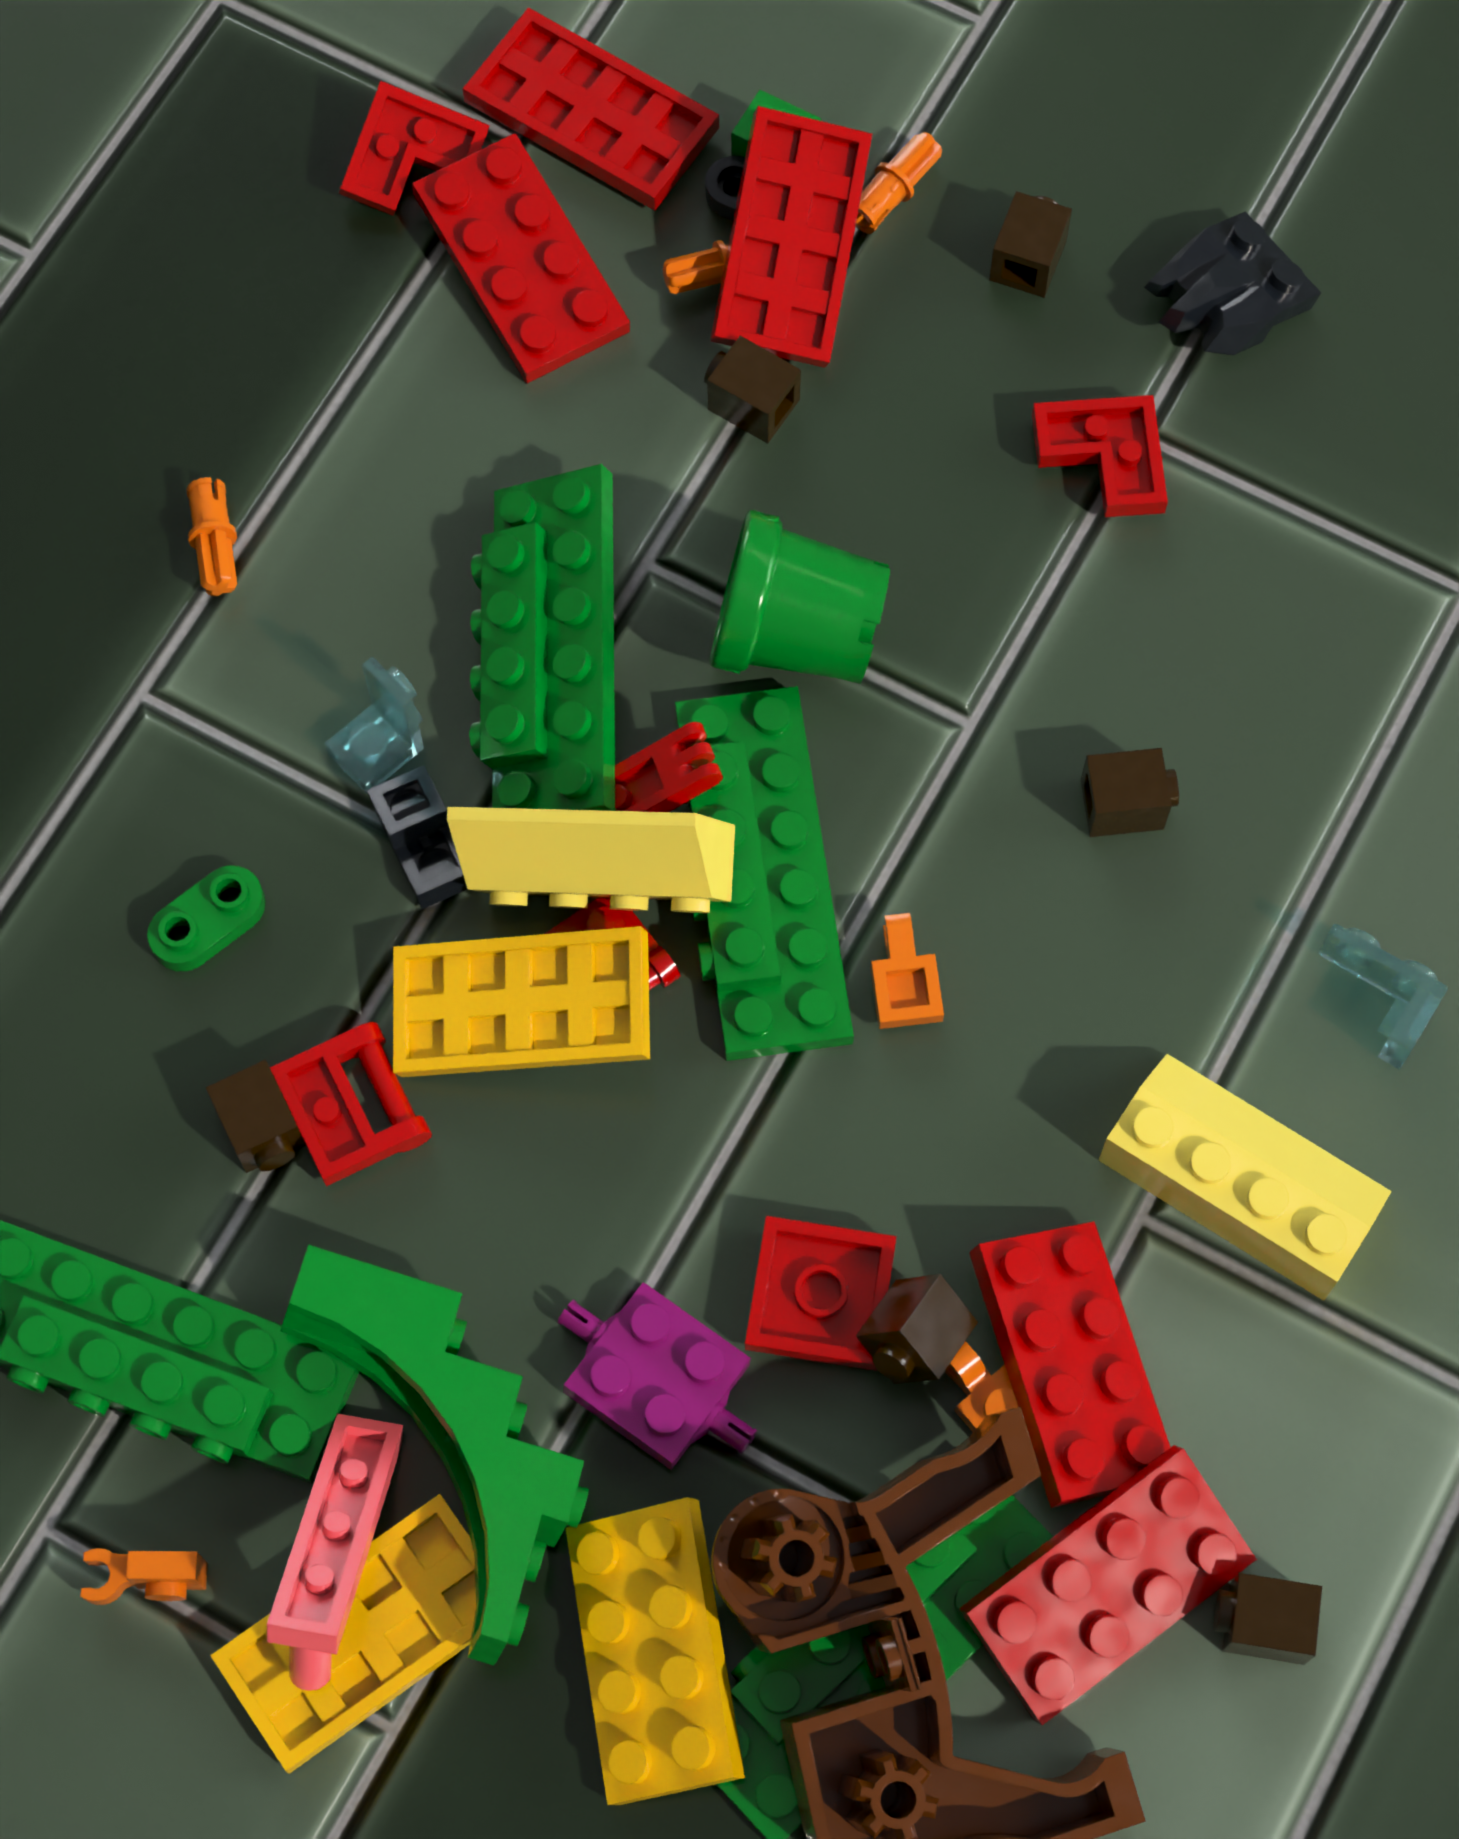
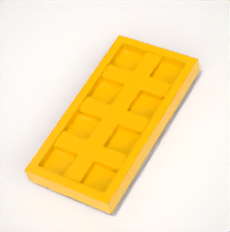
M641 926L393 946V1073L400 1077L650 1060L648 932Z
M438 1494L373 1540L337 1655L332 1654L331 1678L320 1689L302 1690L291 1682L289 1677V1646L267 1642V1622L270 1614L210 1655L287 1773L290 1774L470 1645L476 1610L475 1559L471 1538L441 1494Z
M686 1497L582 1523L577 1528L566 1527L607 1805H623L745 1778L699 1500Z

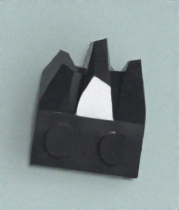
M1246 211L1205 228L1192 238L1144 287L1156 297H1169L1174 301V305L1160 319V324L1175 333L1199 328L1204 334L1201 342L1204 351L1226 355H1236L1262 343L1273 326L1312 309L1321 295L1319 289L1305 276L1302 269L1291 261L1265 233L1262 226L1255 222Z

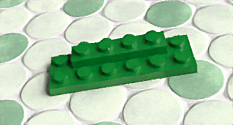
M602 464L494 490V532L482 535V553L474 555L471 559L472 576L477 587L481 589V609H476L472 612L470 625L476 642L481 645V665L473 666L470 671L471 688L476 699L480 701V721L471 725L469 738L475 755L481 762L492 769V808L615 811L613 474Z
M798 686L675 702L678 729L691 722H701L707 734L704 742L711 745L715 755L711 763L718 764L723 775V779L719 784L684 804L689 803L690 813H698L735 825L731 902L710 901V913H693L694 922L706 920L709 942L698 943L702 981H715L726 1061L853 1044L854 1033Z
M0 1220V1366L9 1369L6 1376L7 1380L41 1394L44 1393L47 1384L70 1393L67 1400L68 1403L97 1416L105 1417L108 1408L132 1416L129 1426L161 1440H166L170 1431L194 1439L191 1449L215 1461L228 1464L233 1454L313 1484L337 1413H343L360 1371L325 1349L281 1332V1324Z
M1013 1495L906 1566L931 1623L939 1648L946 1682L983 1646L959 1608L1053 1537ZM867 1624L774 1653L762 1652L756 1647L731 1672V1675L739 1682L731 1690V1697L745 1778L715 1785L765 1839H788L802 1825L780 1720L885 1687L883 1677L874 1678L865 1659L862 1637L870 1635Z

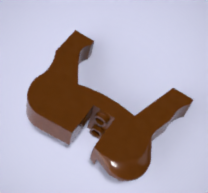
M1021 1407L986 1415L978 1428L960 1445L944 1454L918 1461L860 1500L845 1502L791 1489L765 1490L755 1493L737 1504L724 1519L716 1534L711 1555V1569L715 1587L720 1597L759 1651L774 1653L857 1626L868 1625L870 1635L862 1637L863 1652L872 1676L874 1678L882 1676L885 1687L780 1720L800 1817L807 1839H1095L1146 1822L1125 1751L1105 1747L1089 1752L1073 1770L1054 1778H1039L953 1756L952 1717L944 1668L931 1623L906 1566L1041 1476Z

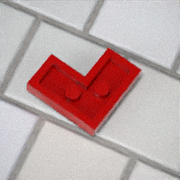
M380 80L339 194L394 216L413 162L433 171H438L482 149L490 125Z
M1153 395L1033 404L1032 422L1038 468L1098 464L1105 517L1165 513L1168 499Z

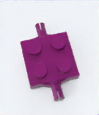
M644 1282L623 1309L609 1317L605 1322L579 1305L576 1300H572L567 1305V1310H563L557 1323L563 1325L588 1343L585 1357L564 1383L563 1393L670 1470L673 1469L688 1447L705 1436L709 1431L734 1447L740 1454L747 1449L748 1443L752 1442L758 1430L753 1429L729 1412L726 1406L730 1391L750 1366L751 1358Z

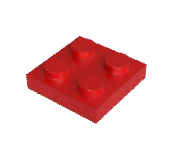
M766 1216L745 1339V1350L877 1371L873 1363V1357L856 1335L889 1290L897 1236Z

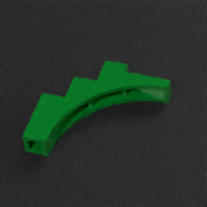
M308 1244L280 1331L331 1352L374 1380L413 1418L441 1457L462 1502L474 1551L476 1610L468 1658L494 1666L506 1644L517 1647L521 1639L529 1612V1605L519 1602L524 1580L534 1583L543 1560L546 1545L555 1547L566 1526L577 1528L589 1492L588 1488L578 1485L584 1460L517 1440L527 1410L526 1403L516 1401L523 1376L457 1356L467 1325V1321L456 1318L463 1293Z

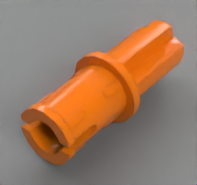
M922 132L921 134L914 135L889 163L881 162L875 168V177L862 191L855 227L862 232L872 234L884 218L901 201L907 202L913 197V186L942 155V147L931 134Z
M722 240L714 241L713 248L667 259L662 269L664 281L669 292L678 294L721 283L729 244L725 245Z
M204 477L192 481L186 489L193 525L188 533V541L197 553L201 586L206 589L208 595L218 597L222 593H232L237 585L232 545L237 540V532L235 527L229 522L225 483L220 479H216L214 481L215 492L212 493L211 477Z

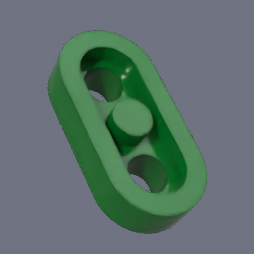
M235 865L223 866L212 871L161 909L151 920L147 933L149 946L158 962L164 967L178 972L196 969L252 928L261 919L266 904L265 895L258 878L244 867ZM228 888H238L241 890L240 896L235 901L223 902L220 900L222 892ZM187 926L190 928L189 934L184 939L179 941L169 939V934L175 927Z

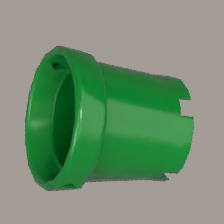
M749 510L741 527L713 640L710 666L740 674L741 671L746 670L749 665L837 678L861 684L874 644H871L875 628L877 624H880L890 576L889 565L784 530L783 524L779 520L780 516Z

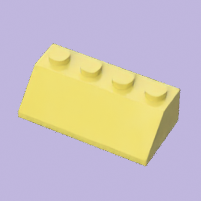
M447 807V822L467 889L489 893L490 905L527 907L528 895L550 896L549 907L587 909L588 897L610 898V909L648 911L649 899L671 900V911L710 913V901L731 902L734 824L698 813Z
M1169 1054L1164 1056L1140 1086L1108 1135L1098 1160L1323 1301L1342 1276L1392 1192Z

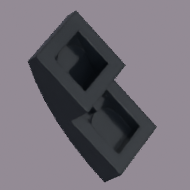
M420 766L368 789L367 793L421 909L467 890L447 822V809L425 766Z

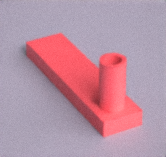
M337 1413L267 1622V1642L289 1646V1677L291 1682L302 1690L320 1689L331 1678L332 1654L337 1655L403 1441V1425Z

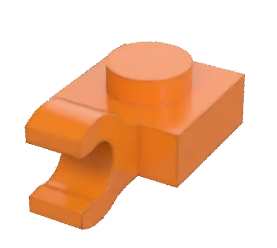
M910 913L885 915L883 936L888 959L871 961L870 967L879 1029L943 1022L944 1011L935 954L916 956Z
M965 1341L945 1372L967 1395L955 1407L954 1411L970 1430L974 1432L986 1415L1019 1407L1005 1364L991 1376L980 1357Z
M96 1548L84 1552L83 1561L92 1566H108L110 1572L109 1579L104 1586L100 1588H81L80 1597L91 1604L106 1605L112 1603L131 1586H135L137 1589H145V1598L155 1601L186 1600L187 1590H206L208 1562L197 1551H128V1554H117L106 1549Z

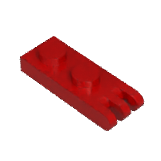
M701 722L688 723L615 765V811L670 812L722 781L723 775L719 765L711 763L715 755L711 745L704 742L707 734Z

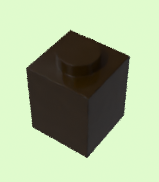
M1016 191L993 248L989 281L1045 298L1067 242L1072 208L1059 205L1055 200L1046 196H1030Z
M739 336L727 353L723 351L717 353L707 368L704 382L707 384L708 410L768 444L800 400L801 369L746 338Z
M1162 748L1086 756L1081 776V787L1089 837L1164 830L1171 807H1176L1179 804V786L1175 769H1165Z
M266 1059L205 1087L246 1173L257 1168L265 1172L281 1167L295 1156V1150L305 1146L299 1128Z
M941 1274L895 1280L856 1337L873 1357V1363L877 1370L889 1378L893 1384L939 1380L978 1321Z
M1239 1573L1230 1582L1229 1591L1219 1589L1216 1598L1213 1628L1214 1631L1224 1633L1222 1652L1305 1665L1316 1656L1322 1586Z

